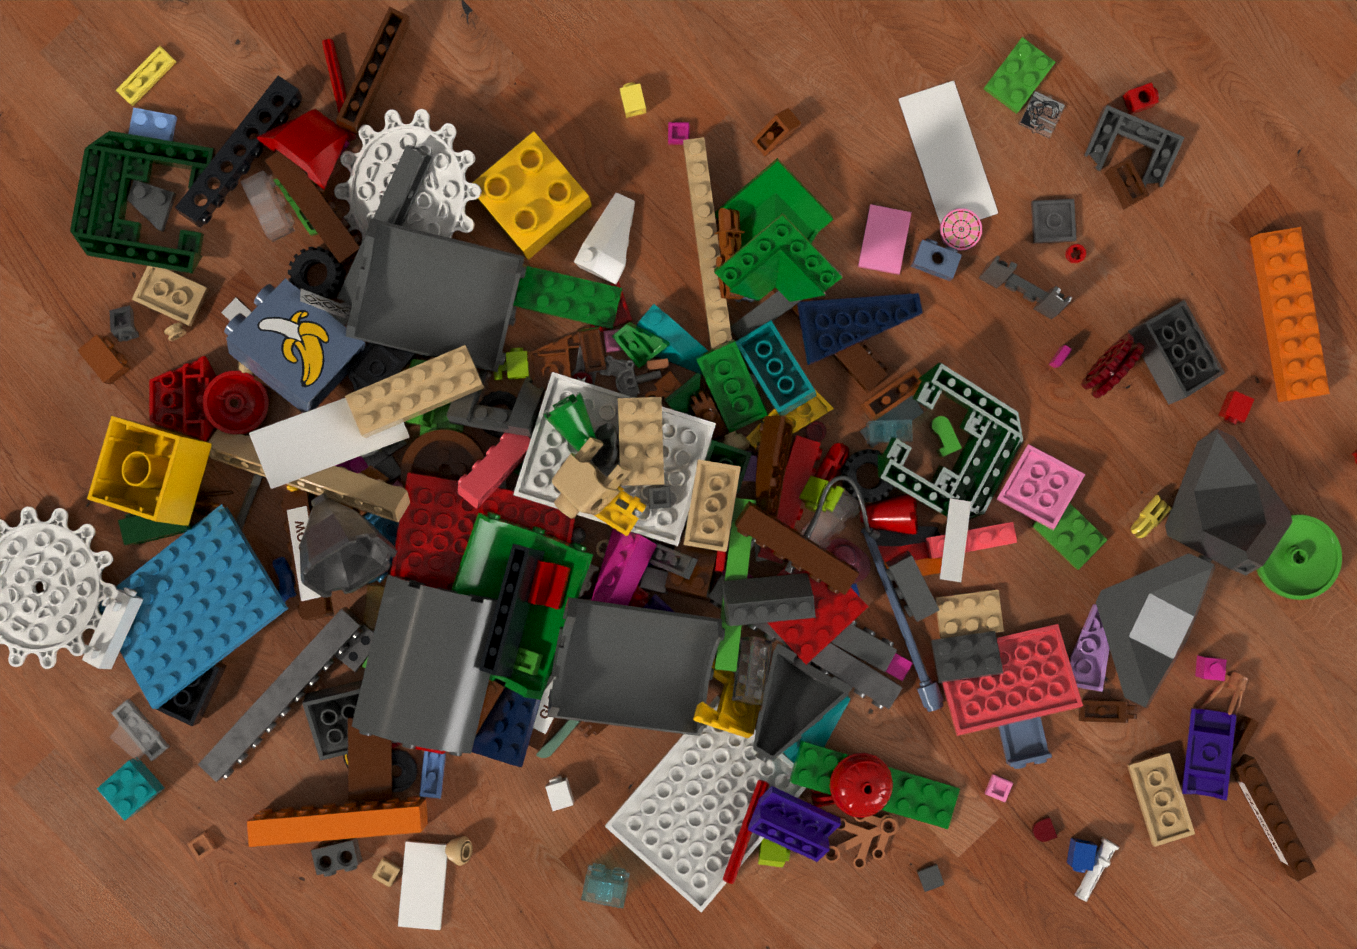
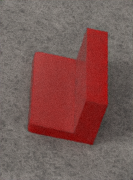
M538 560L528 603L561 609L571 569L556 563Z

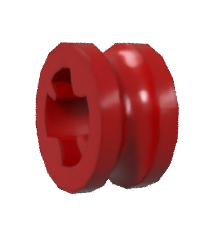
M1080 244L1069 246L1065 252L1066 259L1074 264L1083 261L1086 257L1085 248ZM1073 248H1076V251L1079 250L1081 253L1078 255V260L1075 259L1076 257L1072 258L1071 256Z

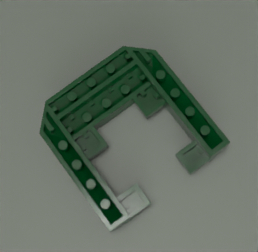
M108 131L84 149L70 232L87 256L193 274L203 257L200 253L204 234L181 229L177 249L139 243L142 224L125 220L127 199L132 180L149 183L152 164L191 170L188 184L190 189L215 157V149Z
M938 363L918 378L921 383L912 399L932 410L940 394H943L967 409L968 411L959 427L970 434L952 470L950 471L939 465L932 480L929 482L903 466L912 447L892 437L883 455H878V477L948 517L950 498L970 501V520L985 514L1023 442L1019 413L944 364Z

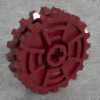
M1129 333L1119 338L1116 343H1113L1099 357L1082 380L1081 386L1085 390L1092 388L1091 394L1094 398L1099 399L1102 395L1104 396L1127 375L1128 371L1133 368L1135 362L1139 360L1140 355L1143 353L1145 347L1141 343L1133 344L1134 338Z

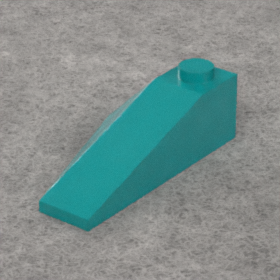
M653 304L640 319L637 326L669 341L670 344L655 357L661 359L668 358V362L703 375L695 357L708 350L671 317Z
M848 696L827 712L819 722L803 733L801 739L783 753L795 763L801 740L825 747L851 699Z

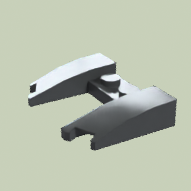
M1104 106L1084 156L1090 155L1097 163L1094 168L1097 171H1101L1118 134L1153 149L1141 180L1145 187L1146 184L1158 183V187H1163L1185 137L1111 106Z
M996 256L988 262L979 277L980 280L996 289L1004 283L1007 289L1013 292L1017 290L1024 294L1023 297L1030 302L1036 301L1037 303L1033 309L1050 319L1056 317L1072 300L1071 296L1063 299L1064 295L1060 293L1061 289L1057 286L1046 292L1015 275L1013 271L1018 264L1011 262L1009 267H1007L1008 263L1000 260L999 262L1000 256Z
M481 370L479 374L483 385L487 376V370ZM526 377L513 410L477 405L482 392L481 389L451 402L446 416L452 424L531 437L545 389L544 387L537 388L532 384L533 380L530 377Z

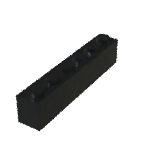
M518 544L512 545L479 667L480 671L495 676H512L531 603H528L537 563L538 560H543L545 551Z

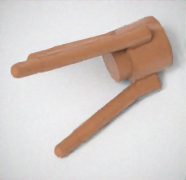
M1232 672L1231 676L1225 675V681L1219 684L1200 706V709H1204L1222 688L1228 684L1227 688L1235 692L1228 714L1231 715L1233 712L1237 715L1248 678L1236 672Z

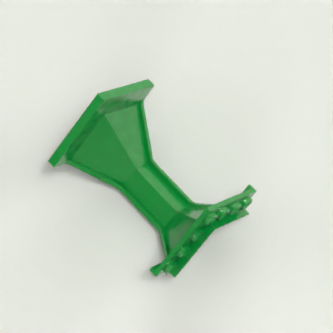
M778 158L719 208L739 210L740 231H745V233L741 234L740 250L721 266H717L714 269V273L730 288V292L759 301L776 288L789 302L824 296L826 295L825 291L843 277L842 273L812 244L820 230L834 220L833 216ZM717 209V210L715 211V216H716L717 218H718L719 209Z

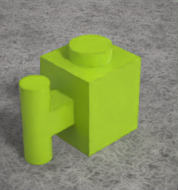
M523 348L510 349L511 352L506 353L504 365L499 364L498 372H494V380H503L502 371H507L510 380L530 377L528 352L523 351Z
M810 476L799 497L805 503V507L808 510L816 511L823 491L829 483L827 480ZM830 487L821 510L822 512H826V510L833 512L844 491L842 487Z
M765 838L760 842L758 864L783 868L785 861L789 862L790 849Z

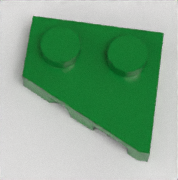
M628 322L612 335L614 340L638 368L642 367L670 344L669 341L631 322Z

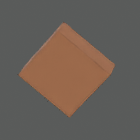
M668 358L647 361L648 372L668 370Z
M207 831L186 843L197 861L217 849Z

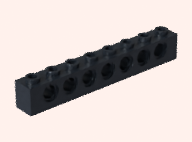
M279 75L275 78L175 208L180 215L199 228L210 222L215 209L223 205L229 191H233L236 188L239 178L250 170L253 160L260 157L263 153L265 145L257 138L249 139L250 136L254 133L260 136L286 123L291 111L298 108L302 101L298 88ZM278 101H284L283 105L275 106ZM271 117L268 123L262 122L264 118ZM246 150L244 155L237 156L238 151ZM233 166L230 172H224L226 167ZM214 183H220L217 189H211ZM207 199L205 205L198 206L199 201Z

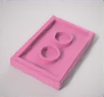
M870 204L858 267L896 275L900 274L912 212Z

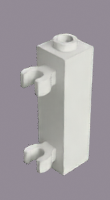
M127 587L124 590L114 589L110 598H104L101 605L106 606L93 637L89 645H83L79 652L84 654L83 661L98 669H112L143 601V598L136 595L137 592Z

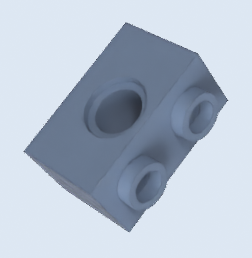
M926 239V241L922 240L919 243L910 267L951 281L962 255L957 253L958 250L949 246L943 248L938 246L936 241ZM933 254L941 256L942 262L940 264L933 262Z

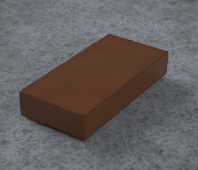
M599 327L578 330L586 373L606 370Z

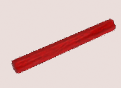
M325 39L322 41L339 113L347 95L334 41L332 39ZM345 130L347 133H349L347 141H353L356 139L355 134Z
M757 781L723 876V881L729 884H734L752 835V832L748 831L749 823L759 798L769 787V783L766 781Z

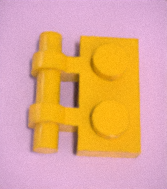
M618 486L620 492L599 514L594 516L625 536H628L639 519L632 512L634 509L643 512L647 505L640 502V498L632 497L623 491L624 488ZM618 498L629 504L626 510L615 504Z

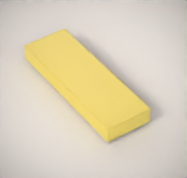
M159 46L116 91L130 105L134 106L176 61Z

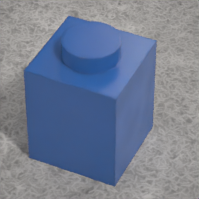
M1071 838L1067 863L1073 867L1072 870L1085 873L1086 870L1093 871L1097 845L1092 841Z

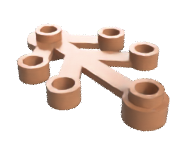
M890 814L883 815L881 818L874 815L863 818L854 817L858 822L866 821L876 825L871 829H866L847 822L843 817H839L845 824L843 827H838L837 830H845L856 834V836L838 845L829 844L830 849H834L835 853L832 856L826 853L824 859L827 862L834 863L840 858V853L861 844L859 852L853 858L852 863L856 869H863L866 865L865 859L873 837L880 835L878 844L872 849L871 854L874 859L882 860L885 856L884 850L889 836L894 835L899 829L898 820ZM890 821L892 823L891 827L885 828V822ZM876 850H881L882 854L880 856L874 855ZM857 859H862V860H863L862 865H860V866L856 865V864H855L856 860H857Z

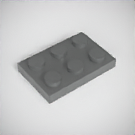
M995 631L931 641L939 683L1003 674Z

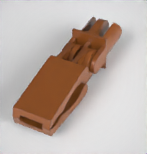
M719 209V232H715V234L719 235V246L721 248V256H718L716 259V266L718 267L740 250L741 234L745 233V231H740L739 210ZM718 277L721 298L736 300L744 298V296L730 292V288Z

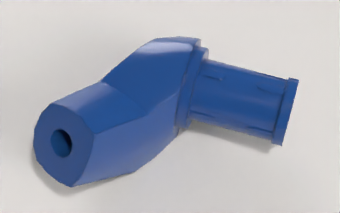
M279 557L273 560V567L279 578L280 589L278 592L283 601L286 602L290 597L296 596L294 590L296 580L287 560L284 557Z

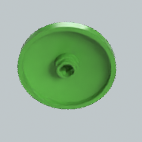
M1291 515L1292 524L1264 566L1256 571L1264 585L1275 594L1288 599L1305 600L1319 596L1333 585L1341 569L1342 550L1335 533L1324 522L1307 515Z

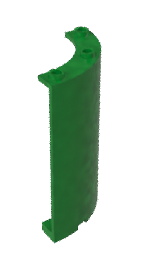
M488 511V514L478 513L451 590L468 596L473 594L498 599L513 544L545 551L542 561L556 563L571 569L561 609L531 604L520 646L543 654L538 674L531 675L513 668L511 677L490 674L489 678L491 681L499 679L506 682L505 687L525 698L541 700L553 668L560 627L564 626L565 622L563 614L568 597L578 599L593 554L586 551V546L578 543L572 545L545 534L546 530L533 526V529L501 519L499 514Z

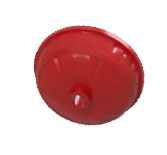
M228 371L210 381L204 391L202 404L205 416L215 428L228 434H244L254 430L262 423L268 411L269 401L266 389L262 383L254 379L253 375L242 373V371ZM232 399L237 400L238 405L236 407L230 405Z
M854 753L845 757L836 765L830 778V793L836 806L847 815L858 818L869 817L882 810L889 801L893 789V780L889 768L880 758L869 753ZM870 785V791L864 792L865 786Z

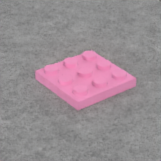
M1028 444L997 500L1054 531L1085 474Z

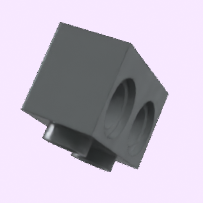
M357 838L342 839L317 845L311 850L316 874H324V877L337 873V870L344 869L345 872L355 870L363 861ZM343 851L351 852L352 859H346ZM323 856H329L332 863L330 865L325 864Z

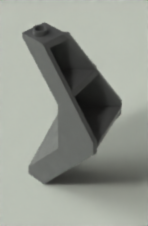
M1216 429L1197 442L1172 510L1166 521L1165 528L1168 537L1231 570L1248 575L1264 566L1293 521L1289 509L1234 436Z
M1188 553L1101 590L1096 600V605L1126 699L1148 709L1190 636L1215 570V565L1211 563L1212 559L1201 554L1199 557Z

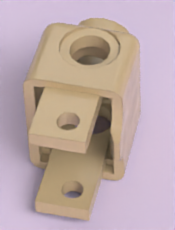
M592 437L589 438L577 454L571 453L552 479L553 485L561 492L554 501V504L563 514L572 519L579 512L593 515L599 514L620 492L618 486L631 472L627 467L617 465L610 475L606 477L590 461L604 445L600 440Z

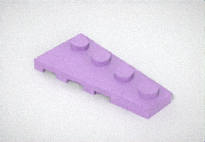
M1096 604L1092 605L1069 661L1078 688L1103 692L1110 648Z

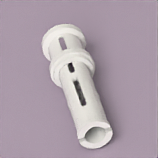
M1103 837L1101 839L1102 843L1095 855L1093 871H1087L1081 885L1074 894L1085 902L1088 901L1105 867L1110 866V859L1115 850L1120 848Z

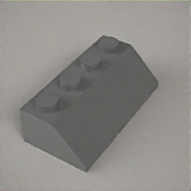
M807 573L722 581L725 621L728 626L816 618L814 595Z

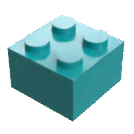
M138 756L127 761L97 788L124 821L133 817L165 789Z

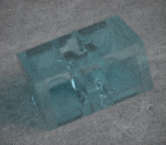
M912 420L868 421L866 423L867 444L889 443L892 437L904 443L913 441Z

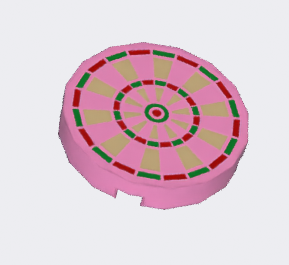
M955 209L949 212L940 224V235L943 243L958 251L973 247L979 241L982 234V224L979 217L968 209Z

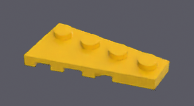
M817 391L816 397L785 415V417L794 422L792 434L834 409ZM774 409L768 416H779V415H778V413L776 412V410ZM760 424L746 437L755 450L762 436Z

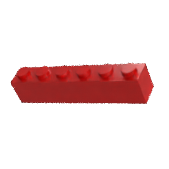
M797 435L794 438L787 460L777 519L795 529L796 520L800 521L804 510L800 508L802 500L799 497L810 476H815L816 469L813 466L815 460L819 461L823 450L819 448L821 443ZM760 546L758 557L783 564V560L773 554L774 550L769 547L764 549Z

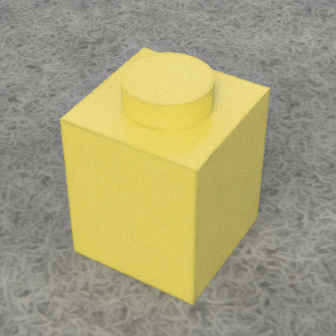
M635 82L623 85V88H620V94L626 118L645 114L646 105L640 83L635 84Z

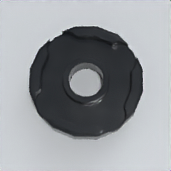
M396 749L392 750V766H399L402 769V774L398 777L392 775V792L394 793L408 789L416 780L418 773L417 763L413 756L406 751Z

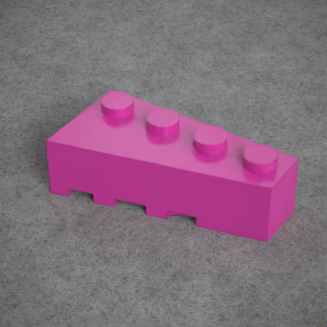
M613 528L591 601L628 606L657 545L637 533L630 532L628 536H625Z

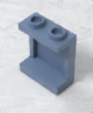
M1041 717L998 726L1006 763L1010 767L1020 769L1026 767L1027 763L1042 764L1047 762L1048 758H1052V754L1048 751Z

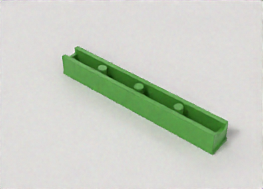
M735 498L724 581L747 579L752 537L750 535L745 537L737 532L738 528L735 525V521L748 501L756 505V500ZM722 596L720 619H722V628H725V636L717 648L714 667L717 670L736 672L742 625L728 626L726 624L724 598Z

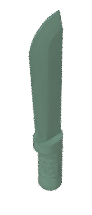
M568 720L538 751L536 756L540 758L551 756L580 721Z

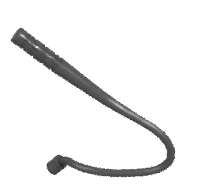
M848 476L834 477L826 485L804 536L810 539L830 487L838 480H846L854 487L859 499L865 530L871 538L878 540L880 532L874 529L870 530L865 504L857 484ZM789 560L785 571L792 574L795 568Z

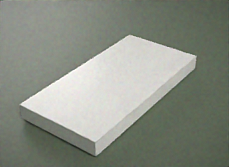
M406 840L398 927L441 929L448 858L445 853L446 843Z

